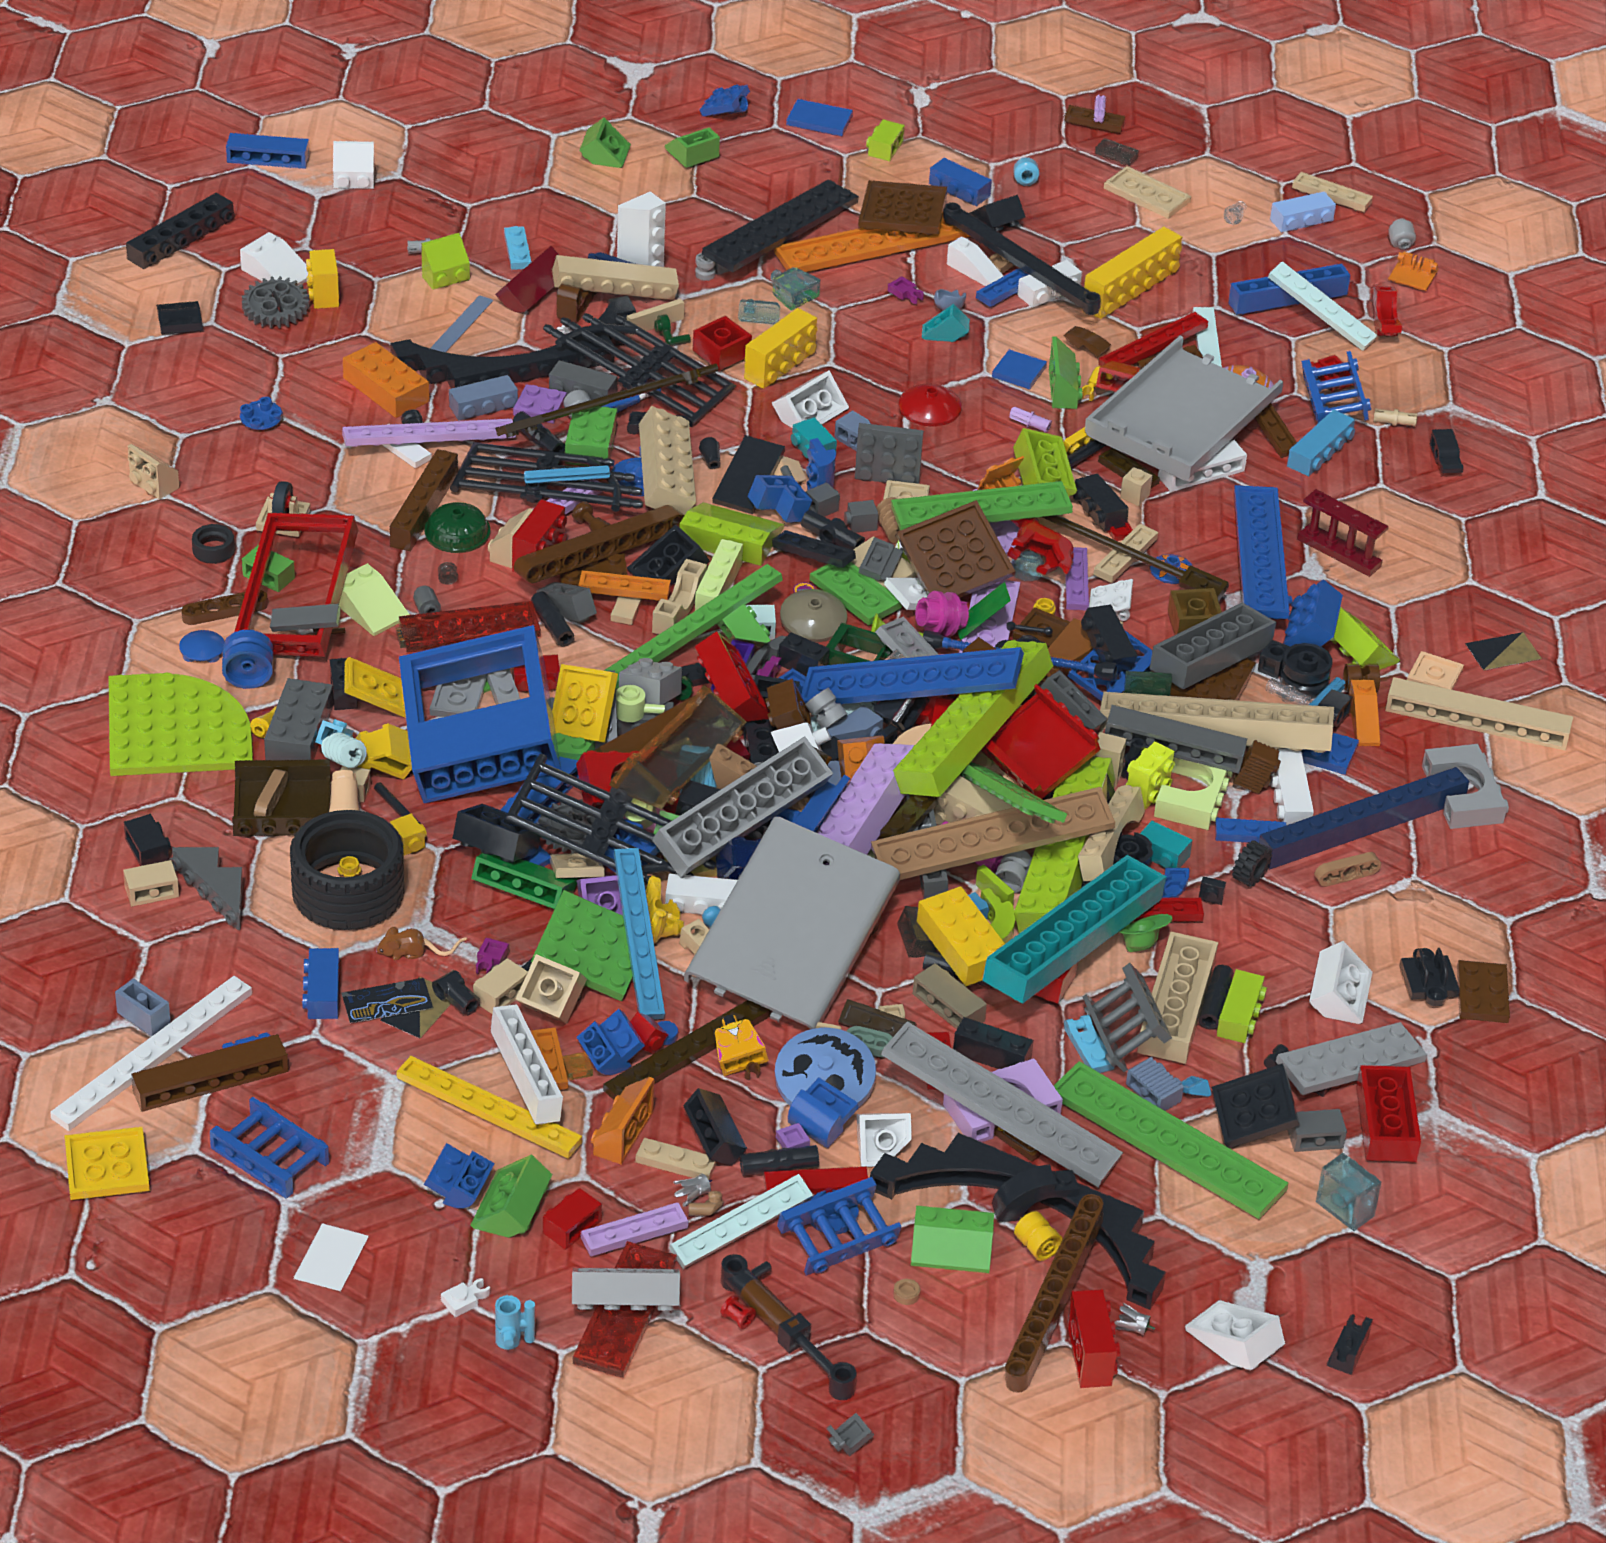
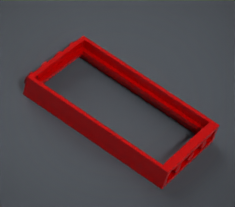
M268 513L234 632L250 629L277 531L344 533L325 605L339 604L359 530L354 515ZM333 627L319 628L317 635L263 634L273 644V655L325 657Z

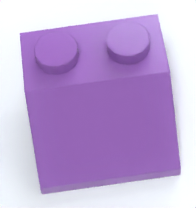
M617 875L577 880L579 897L623 916Z

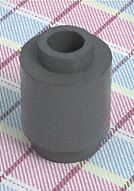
M424 585L414 591L413 600L422 617L431 618L440 612L441 604L432 588Z

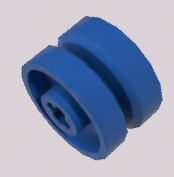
M240 630L228 636L223 644L222 674L225 679L232 685L243 689L256 688L269 681L273 673V644L270 639L263 633L255 630Z

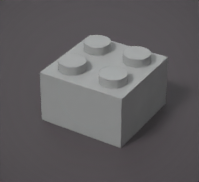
M641 658L636 663L629 665L626 669L619 672V688L625 685L638 686L645 692V704L663 705L681 694L682 667L673 666L671 662L658 663L653 662L650 658Z

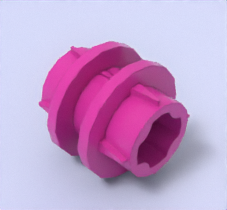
M940 591L930 592L926 598L923 597L918 601L915 611L918 626H922L928 631L938 632L946 637H951L957 630L966 627L969 617L967 602L960 601L958 595L952 592H946L945 594Z

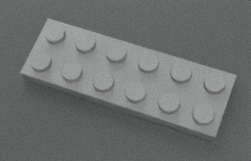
M1399 1022L1278 1054L1276 1063L1278 1065L1284 1064L1288 1078L1299 1092L1304 1095L1356 1081L1360 1065L1408 1067L1425 1062L1427 1053L1402 1023Z

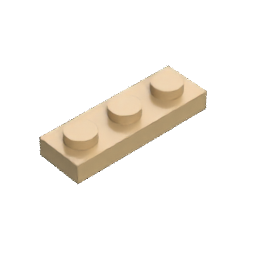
M648 1138L643 1139L636 1154V1163L691 1178L704 1174L710 1180L717 1165V1162L710 1160L707 1154Z

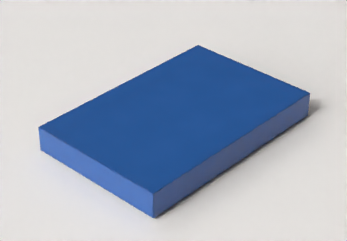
M797 99L787 118L786 125L843 136L853 116V110Z

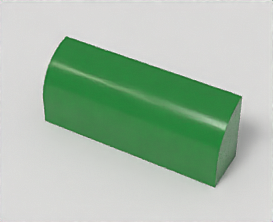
M484 853L476 856L471 879L553 909L556 908L564 890L573 894L578 880L573 877L556 878L553 870L523 859L509 863L501 860L500 856Z

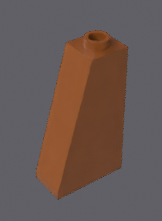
M1075 618L1072 619L1048 648L1051 657L1077 662L1084 659L1094 649L1090 644L1086 631L1082 628L1081 621ZM1053 665L1042 681L1045 682L1048 677L1059 670L1069 679L1068 674L1072 669Z

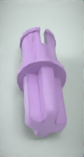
M1013 407L1009 415L1011 419L1026 424V427L1029 428L1031 426L1045 433L1049 431L1052 423L1051 420L1035 415L1033 411L1030 413L1017 407Z

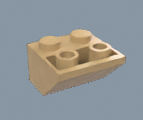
M132 444L128 445L129 477L134 484H137L159 500L179 489L178 470L149 451Z

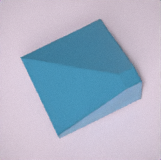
M1190 1076L1181 1081L1184 1086V1093L1201 1096L1212 1095L1208 1080Z

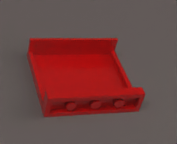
M1035 684L1036 695L1016 710L980 751L1016 784L1043 799L1101 749L1098 743L1099 736L1093 729L1090 728L1088 730L1077 715L1072 716L1062 702H1056L1048 689L1045 688L1043 690Z

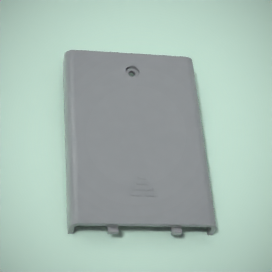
M1179 336L1086 418L1085 432L1089 437L1177 478L1188 480L1282 393L1283 381L1279 380L1274 386L1267 388L1256 383L1259 376L1251 373L1248 378H1245L1211 363L1214 360L1212 355L1206 354L1202 359L1186 352L1182 348L1183 337Z
M774 817L685 971L684 981L689 982L692 975L716 985L714 993L721 997L724 996L727 990L772 1010L770 1018L779 1022L783 1015L806 1025L809 1029H815L818 1022H823L900 880V872L895 867L781 817ZM828 861L830 864L824 865L823 862Z

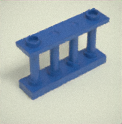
M1347 351L1348 362L1316 368L1311 366L1310 359L1301 361L1303 378L1317 424L1333 409L1343 414L1361 410L1364 420H1369L1370 400L1369 398L1365 399L1357 373L1359 371L1357 358L1353 359L1351 351ZM1348 370L1351 375L1321 382L1316 380L1319 376ZM1353 384L1355 388L1326 395L1319 393L1324 389ZM1357 397L1359 401L1332 408L1324 407L1326 403Z
M252 1097L249 1099L250 1115L231 1131H225L217 1125L210 1130L211 1149L287 1199L293 1194V1177L314 1159L325 1167L329 1164V1148L323 1140L315 1138L271 1109L265 1102ZM257 1122L267 1127L264 1132L249 1144H244L237 1139ZM276 1134L286 1140L267 1157L256 1152ZM295 1147L305 1153L287 1169H282L275 1164Z
M872 1177L780 1212L777 1224L782 1234L788 1231L795 1232L809 1256L804 1270L806 1276L812 1273H822L832 1265L883 1245L890 1246L898 1240L902 1227L901 1224L898 1222L887 1226L872 1201L876 1189V1183ZM858 1204L863 1205L878 1231L865 1235L849 1208ZM835 1213L840 1214L855 1240L842 1244L826 1217ZM812 1222L818 1223L832 1249L819 1253L803 1226Z

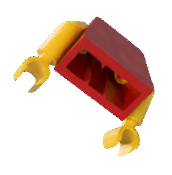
M1115 361L1095 367L1087 382L1088 385L1082 387V399L1085 395H1089V401H1092L1094 399V388L1096 387L1117 392L1139 372L1140 368Z

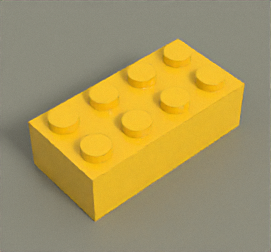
M796 308L749 342L745 348L744 379L764 389L794 366L800 364L809 355H812L817 347V317Z
M960 886L919 901L917 923L962 983L968 986L982 981L987 957L1005 943L968 894Z

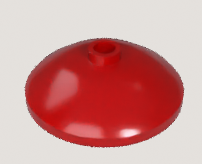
M919 384L902 393L899 398V410L907 420L915 424L935 427L955 421L961 414L962 403L957 394L947 387L937 384Z

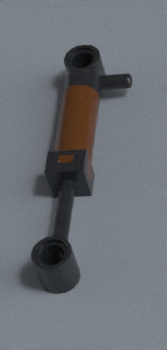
M737 1254L726 1256L721 1262V1285L728 1291H734L749 1307H753L756 1310V1314L778 1335V1343L789 1354L801 1347L828 1374V1389L833 1398L837 1400L850 1399L854 1395L856 1388L857 1372L855 1367L846 1362H839L833 1365L810 1342L811 1323L800 1312L795 1315L759 1279L760 1276L771 1271V1264L766 1261L749 1270L747 1260L743 1256Z

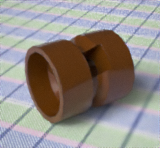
M1345 664L1343 670L1345 693H1349L1351 680H1374L1376 693H1378L1380 688L1379 665L1364 664L1361 667L1359 664Z

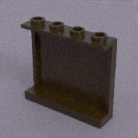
M330 759L236 760L234 816H232L233 836L295 835L306 822L319 815L328 813L330 809L331 785ZM274 769L287 771L288 781L286 788L271 816H254L256 802Z

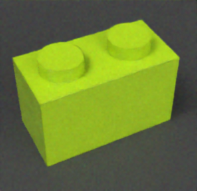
M883 119L879 126L875 127L872 136H869L867 139L868 156L891 161L904 141L905 125Z

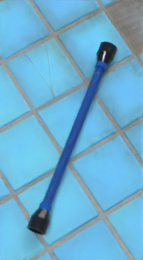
M925 630L923 638L934 650L940 648L964 650L971 644L965 641L952 640L934 631ZM1051 657L1053 665L1057 667L1089 672V674H1094L1103 680L1115 681L1117 677V663L1091 662L1085 664V662Z

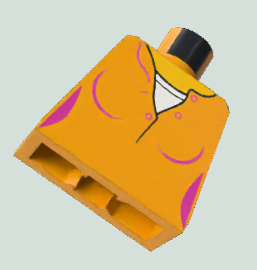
M727 1015L722 1019L723 1027L715 1030L718 1060L723 1076L744 1070L750 1062L762 1064L769 1061L764 1043L749 1020L737 1021L735 1015Z

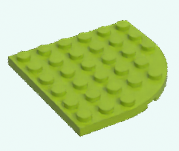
M169 672L109 676L110 776L235 770L236 760H253L251 727L247 713L238 700L221 687L203 679Z

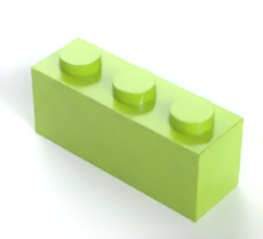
M1236 969L1219 1018L1217 1037L1246 1043L1248 1034L1253 1035L1256 1026V1020L1253 1019L1254 1017L1259 1018L1262 1006L1259 1001L1264 1002L1267 987L1263 986L1265 976Z

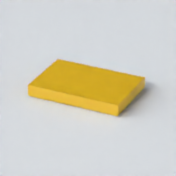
M348 657L345 661L344 693L406 718L401 678Z

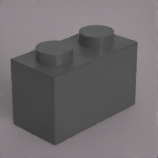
M1340 1109L1297 1112L1300 1126L1288 1129L1294 1152L1344 1148L1347 1130Z

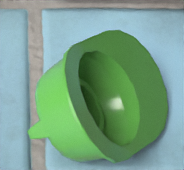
M1158 914L1129 923L1119 931V933L1123 934L1126 949L1129 952H1135L1152 947L1158 939L1159 928L1168 925L1173 919L1172 916Z

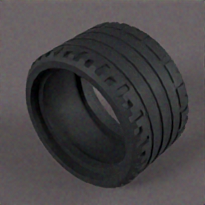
M337 810L311 819L295 833L290 845L292 897L297 909L307 919L327 928L354 930L380 923L399 907L404 894L403 842L398 831L391 823L377 815L364 811ZM347 856L355 857L359 863L376 868L370 873L354 877H335L319 872L324 867L339 863L342 858Z

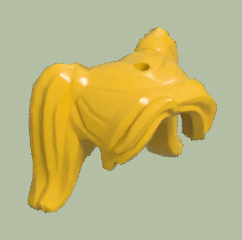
M651 876L645 891L653 941L657 943L661 937L680 935L681 928L684 927V921L680 920V910L678 905L673 902V899H670L667 904L662 903L661 879Z

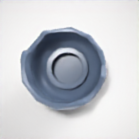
M939 289L934 294L935 304L942 311L952 304L961 310L966 299V293L960 296L958 290L951 293L948 290Z

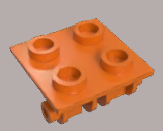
M1406 251L1403 253L1399 252L1397 258L1399 261L1388 277V280L1426 291L1439 270L1437 268L1438 263L1423 256L1417 262L1418 255H1415L1413 258L1411 253Z
M1024 456L1017 459L1013 457L1002 465L989 467L984 478L980 480L977 490L1021 485L1020 478L1016 477L1014 473L1024 459Z

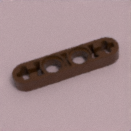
M260 590L254 612L262 611L268 606L267 593L263 590ZM245 592L186 604L181 609L182 621L187 625H196L239 616ZM231 604H241L240 606H231ZM211 608L219 609L217 611H209Z

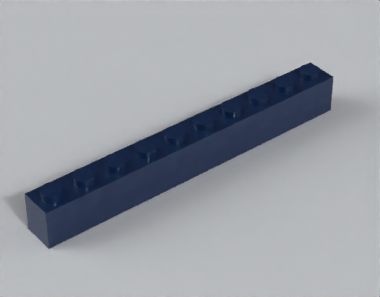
M1457 767L1260 834L1259 843L1272 850L1271 863L1267 867L1270 870L1444 809L1446 796L1467 794L1470 781Z

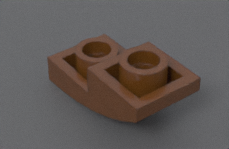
M1075 326L1064 334V337L1077 349L1085 346L1097 358L1111 347V344L1104 338L1082 327Z

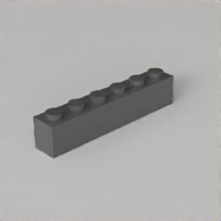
M1111 705L1104 732L1105 734L1126 738L1127 746H1130L1132 739L1136 737L1145 740V748H1148L1155 741L1174 750L1175 758L1235 773L1240 771L1248 739L1116 705Z

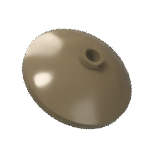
M805 589L791 594L784 600L780 609V620L787 632H792L813 642H824L831 640L841 623H847V611L844 604L831 593L818 589Z

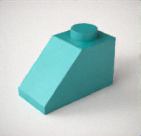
M952 304L922 325V338L924 340L954 342L967 335L970 319L957 306Z

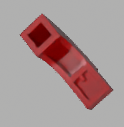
M1374 286L1373 317L1377 336H1398V333H1402V324L1397 316L1398 291L1394 286Z

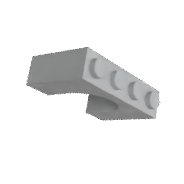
M1478 744L1425 749L1422 768L1426 777L1457 767L1470 781L1469 783L1479 790L1470 794L1446 796L1443 814L1450 829L1504 823L1505 814L1509 810L1508 802L1503 798L1501 787L1496 783L1493 770L1489 768L1486 755L1482 753Z

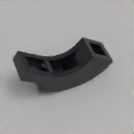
M1050 1164L1037 1166L1022 1171L1006 1181L994 1195L992 1206L998 1222L1020 1221L1024 1217L1025 1212L1033 1204L1041 1200L1078 1196L1079 1186L1073 1170L1052 1171Z

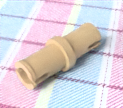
M1375 408L1374 422L1392 423V426L1400 424L1416 427L1418 413L1399 412V409L1390 411Z

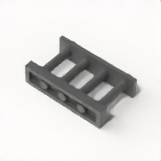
M1131 963L1122 968L1126 976L1124 983L1095 1003L1087 994L1083 996L1086 1004L1084 1010L1095 1023L1108 1052L1105 1055L1107 1060L1113 1067L1117 1065L1123 1072L1128 1070L1123 1057L1151 1037H1158L1165 1044L1172 1039L1143 975ZM1128 991H1133L1129 1000L1105 1017L1103 1016V1009ZM1137 1005L1141 1008L1138 1010L1139 1013L1111 1033L1108 1026ZM1144 1021L1148 1023L1145 1026V1030L1118 1048L1116 1041Z

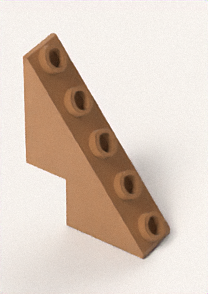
M721 744L716 745L709 758L716 786L719 789H723L757 767ZM806 796L788 809L802 812L811 798Z

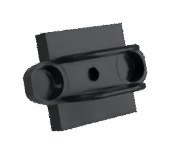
M1417 948L1414 950L1412 958H1401L1400 968L1411 1000L1425 999L1430 1006H1442L1447 997L1459 996L1460 989L1448 955L1443 956L1440 948H1437L1435 954L1428 948Z

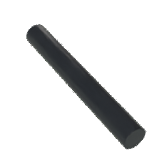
M381 782L374 786V789L401 817L411 814Z

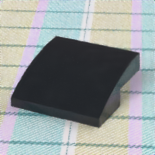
M198 301L156 305L161 334L203 331Z

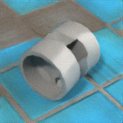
M826 688L805 704L812 715H817L816 721L821 728H828L848 715L840 703L836 704V697L830 688Z
M1024 850L1003 855L995 875L1017 893L1023 887L1032 857Z

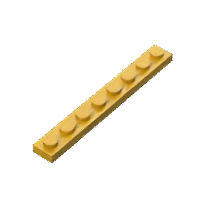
M410 1056L397 1070L398 1079L567 1159L582 1144V1135L554 1122L535 1124L528 1110L413 1056Z

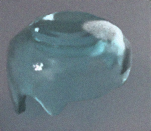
M1025 551L1017 560L1012 559L1011 564L1016 571L1014 577L1024 581L1040 579L1041 573L1037 572L1036 568L1044 564L1041 555L1033 551Z

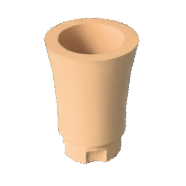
M351 770L333 772L329 812L337 810L360 811L356 773H353Z

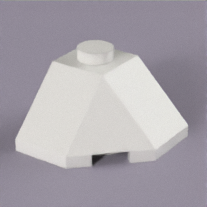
M911 1113L856 1114L857 1142L861 1167L875 1166L884 1153L895 1157L912 1139Z

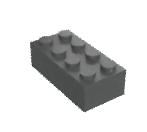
M287 678L264 738L265 760H314L319 746L315 742L323 720L328 722L334 706L332 684Z

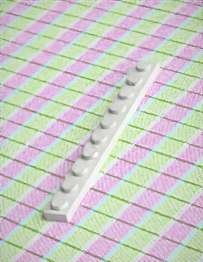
M235 976L231 977L50 1112L51 1119L67 1131L72 1130L132 1085L131 1073L156 1067L251 996L252 987Z

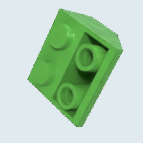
M708 127L672 140L665 145V149L686 168L719 157L720 137Z
M742 604L717 623L730 642L734 639L762 647L771 641L768 637L771 635L768 629L763 624L759 625L755 619L757 617L755 611L750 606L746 607L745 604Z

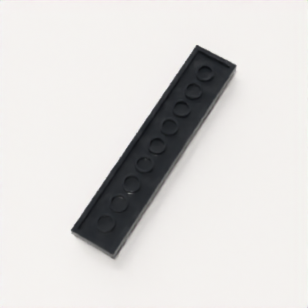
M826 180L703 247L702 255L734 272L858 203L859 196L852 193L849 189L839 186L834 181Z

